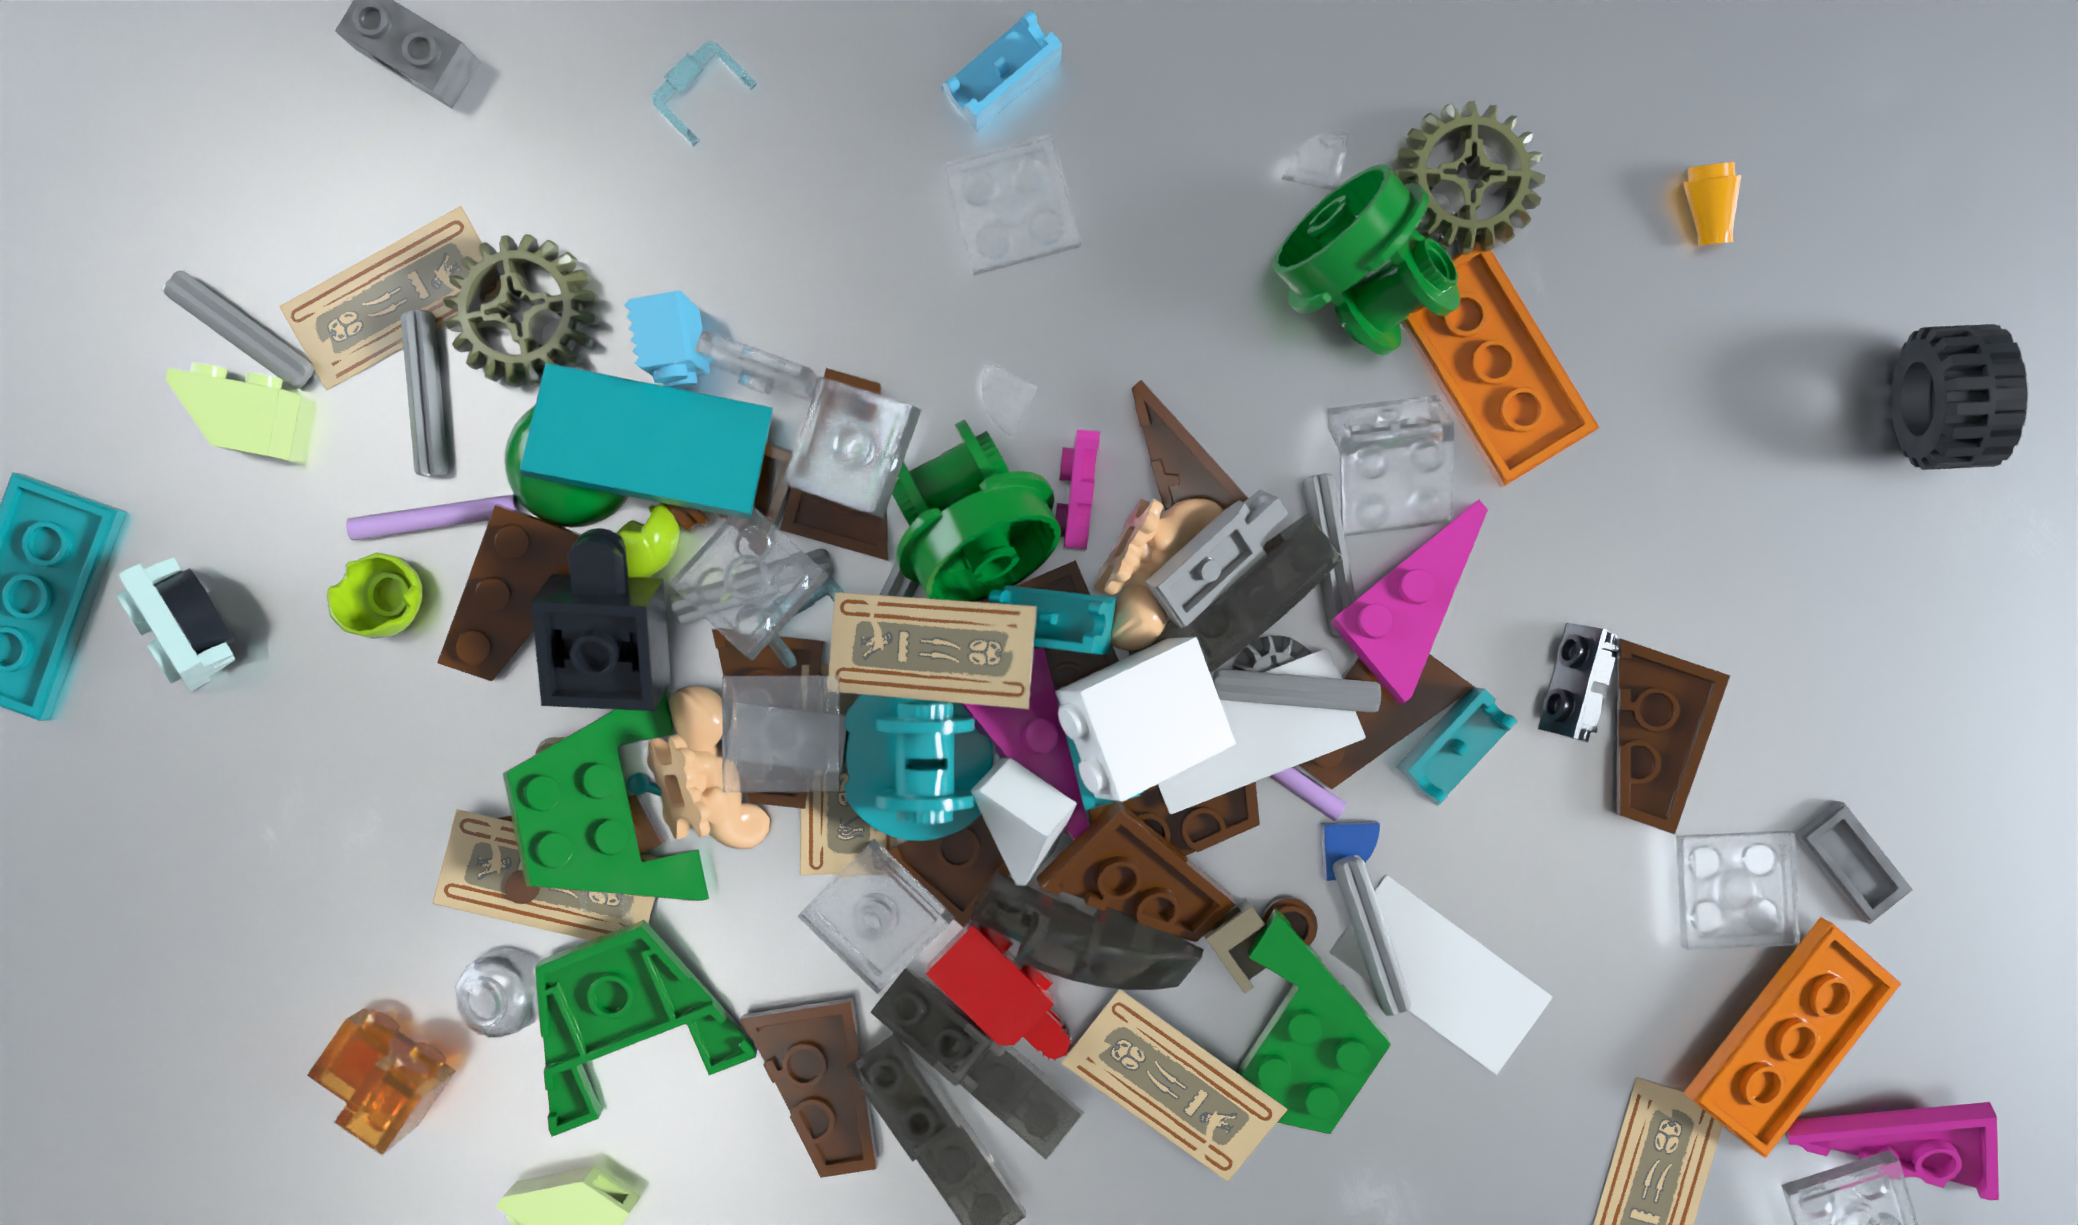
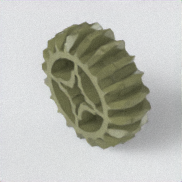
M1475 100L1468 101L1464 105L1461 116L1452 103L1443 107L1440 111V119L1434 114L1428 113L1420 121L1422 130L1411 128L1404 139L1409 147L1400 148L1394 157L1398 164L1404 167L1394 171L1404 185L1411 183L1419 184L1429 196L1427 209L1421 219L1425 226L1419 233L1425 238H1429L1434 232L1440 235L1438 243L1444 250H1447L1454 239H1456L1460 255H1468L1472 252L1475 242H1479L1483 252H1489L1495 247V238L1504 244L1508 243L1515 237L1513 227L1523 229L1530 223L1531 218L1526 210L1535 209L1541 202V197L1531 189L1540 187L1545 182L1546 175L1532 171L1530 168L1542 160L1543 153L1537 151L1526 152L1524 147L1533 139V132L1527 131L1517 137L1512 131L1517 125V116L1511 115L1503 123L1496 121L1498 116L1497 105H1490L1482 117L1479 116ZM1460 138L1459 148L1454 152L1453 162L1441 163L1437 168H1426L1428 157L1433 147L1444 141ZM1483 144L1499 157L1502 164L1494 163L1487 158L1484 153ZM1463 169L1467 170L1469 179L1477 180V184L1472 188H1468L1467 179L1458 177V174ZM1498 189H1508L1504 205L1497 215L1476 220V210L1482 205V196L1484 194H1494ZM1431 192L1442 194L1448 198L1452 206V214L1445 211L1435 201Z
M525 234L520 241L519 247H517L513 238L509 235H501L499 242L500 252L497 253L486 242L480 243V254L483 260L478 263L468 256L463 257L462 264L470 271L465 279L458 275L449 277V282L460 289L459 296L445 297L443 301L446 307L458 311V314L449 317L444 323L446 329L452 332H462L454 339L452 346L461 353L469 352L466 364L470 368L478 370L485 366V378L493 382H497L505 374L507 384L516 388L520 387L526 374L529 383L538 387L541 384L545 363L561 366L559 361L564 358L575 366L581 364L580 356L572 351L577 342L585 347L593 345L594 340L583 333L582 328L583 326L593 327L599 324L598 316L584 311V308L593 306L598 302V295L593 291L582 290L591 280L590 275L583 269L573 271L576 267L577 258L570 252L558 256L559 246L553 241L547 240L539 248L537 239L532 235ZM523 269H537L551 274L557 282L561 294L551 296L547 292L534 293L531 283L524 278ZM500 279L501 290L499 295L493 301L483 304L489 289ZM521 301H525L531 305V309L523 312V321L520 322L512 316L513 313L521 310ZM561 318L557 331L543 345L542 332L544 327L550 321ZM493 326L498 330L509 329L513 341L520 345L521 354L509 355L498 352L488 340L484 328Z

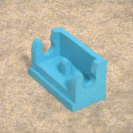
M1032 10L1025 13L1019 22L955 76L952 75L941 87V91L976 132L1061 62L1062 42L1053 32L1046 35L1037 24V15Z

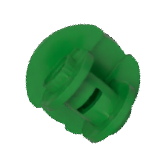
M1380 164L1354 175L1323 198L1289 233L1273 260V270L1290 287L1288 293L1289 305L1296 312L1305 314L1317 311L1332 301L1338 321L1350 338L1366 346L1372 352L1383 356L1390 354L1400 346L1401 331L1399 324L1406 320L1410 313H1416L1426 307L1439 316H1446L1456 310L1460 304V294L1456 284L1458 282V273L1453 261L1437 241L1425 238L1415 230L1429 202L1428 193L1423 187L1416 183L1404 185L1387 165ZM1389 259L1391 260L1389 263H1387L1386 265H1384L1383 267H1381L1379 270H1377L1376 272H1374L1373 274H1371L1369 277H1366V275H1367L1369 272L1375 271V270L1378 269L1380 266H1382L1385 262H1387Z
M963 419L954 424L963 442L941 453L942 455L930 459L910 471L900 454L891 458L890 462L899 478L887 485L910 526L902 536L896 550V562L902 574L909 580L920 583L929 599L979 602L988 598L993 589L1004 590L1005 585L1015 586L1035 572L1054 552L1060 540L1061 529L1052 513L1054 493L1047 480L1032 472H1009L989 433L985 431L975 437L966 420Z

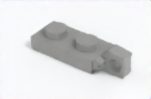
M1260 489L1246 501L1241 502L1239 500L1229 508L1227 507L1147 579L1145 584L1170 620L1181 628L1186 627L1266 554L1263 550L1264 545L1268 541L1266 534L1289 513L1279 497Z

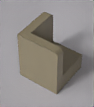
M1246 899L1235 905L1204 935L1244 994L1254 988L1250 979L1266 968L1250 959L1248 955V948L1260 932L1261 927L1265 924Z

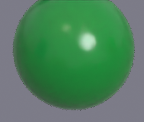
M535 405L531 407L514 425L505 448V472L511 490L518 501L539 519L562 527L590 526L613 515L622 507L629 496L521 475L520 466Z

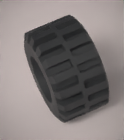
M1996 324L1923 327L1919 331H1914L1910 334L1908 341L1903 344L1900 350L1891 390L1893 424L1897 440H1899L1905 457L1909 458L1910 463L1914 467H1920L1921 470L1995 467L2001 465L2002 460H2008L2013 454L2014 446L2018 445L2022 436L2028 402L2025 363L2022 360L2021 350L2017 342H2013L2012 334L2007 329H2001V326Z

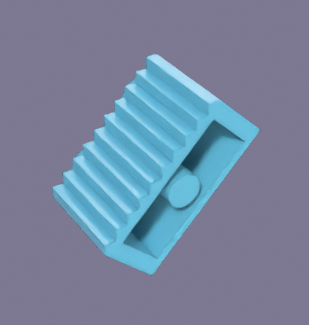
M682 291L628 299L624 305L630 310L626 318L633 322L628 329L634 333L630 341L637 345L632 352L639 356L634 364L652 375L655 383H663L664 386L677 389L698 385L697 377L710 374L699 308Z

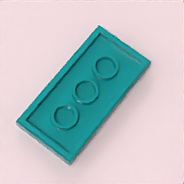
M545 363L520 472L524 477L751 520L773 415V407Z
M15 472L11 474L0 504V707L38 721L50 720L126 511Z

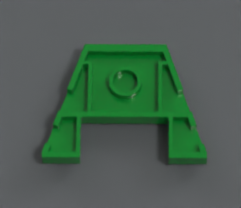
M665 692L655 711L614 709L503 773L527 887L612 893L685 901L709 899L699 849L645 862L641 861L617 747L674 734Z
M1274 909L1248 948V955L1250 959L1294 985L1236 1073L1288 1109L1277 1123L1331 1134L1391 1046L1387 1034L1349 990L1339 983L1311 946L1301 939L1291 927L1286 917Z
M645 920L541 959L535 967L540 1034L543 1037L545 1054L544 1082L545 1090H548L549 1102L548 1130L552 1137L597 1120L601 1115L602 1108L582 1064L684 1024L688 1026L709 1076L756 1058L758 1049L752 1038L748 1036L743 1028Z

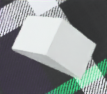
M1001 758L975 785L971 793L974 795L978 808L1016 886H1025L1055 852L1077 803L1013 759Z

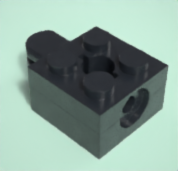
M589 529L578 537L567 553L569 574H551L531 601L541 706L655 711L671 681L664 579L628 577L626 547L623 538L608 529Z

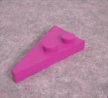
M1480 500L1472 504L1330 621L1332 626L1398 705L1405 703L1414 693L1486 517L1488 509Z
M1042 647L1033 650L1029 709L960 704L971 717H974V727L981 735L987 736L992 741L995 752L1000 758L1013 759L1077 803L1063 832L1068 834L1074 841L1088 827V822L1066 734L1059 720V706L1045 650Z
M1990 1102L1798 1119L1794 1121L1785 1133L1789 1145H1798L1811 1153L1827 1157L1830 1150L1833 1149L1858 1156L1863 1167L1904 1178L1917 1177L1927 1184L1944 1188L1948 1181L1976 1188L1980 1198L1999 1200L1997 1116Z

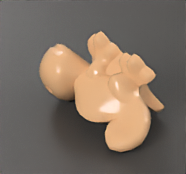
M1140 499L1135 509L1128 516L1116 546L1101 566L1098 573L1099 577L1094 585L1096 590L1109 595H1114L1123 589L1115 605L1111 645L1118 649L1134 651L1150 646L1160 637L1167 624V614L1149 590L1145 581L1224 511L1216 502L1208 499H1186L1176 502L1160 517L1163 505L1158 500L1153 499L1149 503L1144 499Z
M686 686L678 689L677 692L671 693L669 699V708L677 735L669 737V743L660 738L653 739L648 743L649 755L647 756V765L654 773L655 782L662 792L663 819L670 827L671 833L676 840L687 836L692 824L700 838L709 834L713 839L727 847L751 849L760 844L769 832L770 818L759 806L748 802L741 803L746 787L740 760L728 759L729 750L719 743L731 729L732 718L729 708L715 691L707 687Z

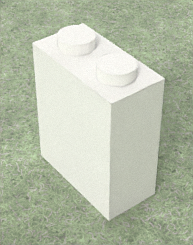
M1196 637L1167 638L1055 691L1061 706L1058 710L1061 726L1065 733L1074 740L1081 759L1079 763L1080 776L1088 790L1094 793L1095 798L1123 801L1235 745Z

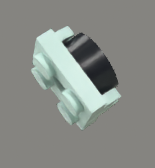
M174 557L146 569L142 567L141 563H138L118 573L127 590L116 596L141 636L150 631H153L157 639L146 645L170 684L182 678L186 687L191 692L210 682L209 675L221 670L235 660L228 646L234 642L233 637L209 595L190 568L182 571Z

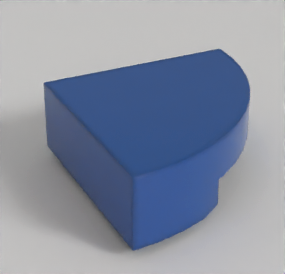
M1379 822L1321 823L1323 878L1326 881L1336 880L1333 864L1339 859L1358 855L1364 863L1367 862L1377 845L1380 832Z

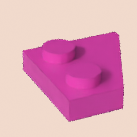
M1077 429L1073 448H1062L1059 481H1068L1070 485L1068 504L1057 503L1055 519L1061 529L1060 537H1064L1063 550L1082 552L1087 550L1100 431Z

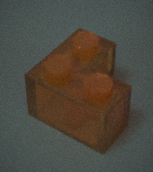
M364 1008L345 1019L307 1076L347 1103L334 1123L379 1154L384 1155L421 1123L456 1070L445 1063L446 1057L440 1050L425 1042L415 1043L399 1032L400 1026L392 1017L378 1010L369 1011Z

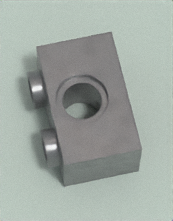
M353 0L335 29V32L359 53L451 109L481 63L463 42L394 0Z

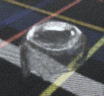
M504 948L485 954L467 965L455 985L457 1010L467 1027L478 1035H486L488 1038H501L515 1034L536 1022L539 1018L535 967L538 963L537 959L516 948Z

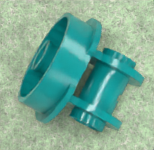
M863 694L856 699L846 713L844 728L848 731L845 763L850 778L844 784L847 801L865 822L878 831L899 839L925 841L954 834L971 824L981 815L971 790L992 769L993 744L987 736L981 735L974 727V717H971L960 703Z

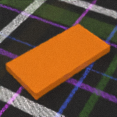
M1479 242L1474 244L1472 252L1468 255L1457 254L1451 258L1458 273V282L1456 284L1460 294L1459 307L1446 316H1439L1424 307L1416 313H1410L1408 318L1401 322V325L1500 487H1503L1600 427L1493 252H1483Z
M1820 917L1683 1094L1766 1159L1902 983L1837 926Z

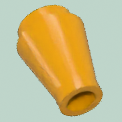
M1735 162L1688 167L1689 182H1683L1698 233V246L1734 242L1733 226L1741 175H1735Z

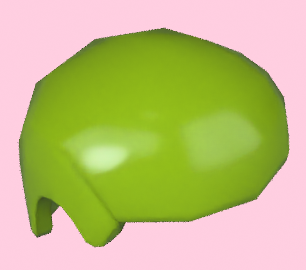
M662 503L657 506L651 505L648 508L651 514L645 524L630 520L616 532V534L623 538L625 543L628 577L650 578L665 567L676 553L681 525Z
M378 552L359 558L358 561L347 562L345 565L346 572L341 581L334 586H330L327 590L328 607L333 621L344 632L371 639L395 636L405 630L414 620L423 601V586L418 573L403 558Z

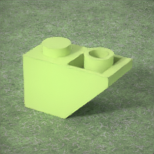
M196 362L191 363L190 372L167 369L166 381L211 446L289 461L301 395L281 389L283 379L247 372L246 382L226 379L228 369Z
M591 1166L517 1181L501 1198L496 1207L506 1213V1219L511 1225H622L640 1196L597 1167Z

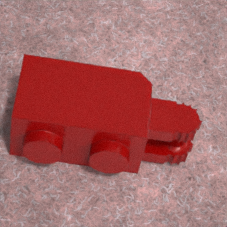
M973 917L928 963L925 974L998 1046L1015 1045L1024 1037L1038 1052L1042 1051V1056H1047L1048 1060L1052 1058L1055 1061L1064 1055L1067 1056L1069 1045L1072 1044L1071 1040H1069L1071 1035L1068 1033L1069 1027H1066V1022H1061V1017L1051 1008L1054 1005V997L1049 988L1053 985V981L1032 960L1023 965L1008 950L1013 945V942L995 923L989 920L983 926Z

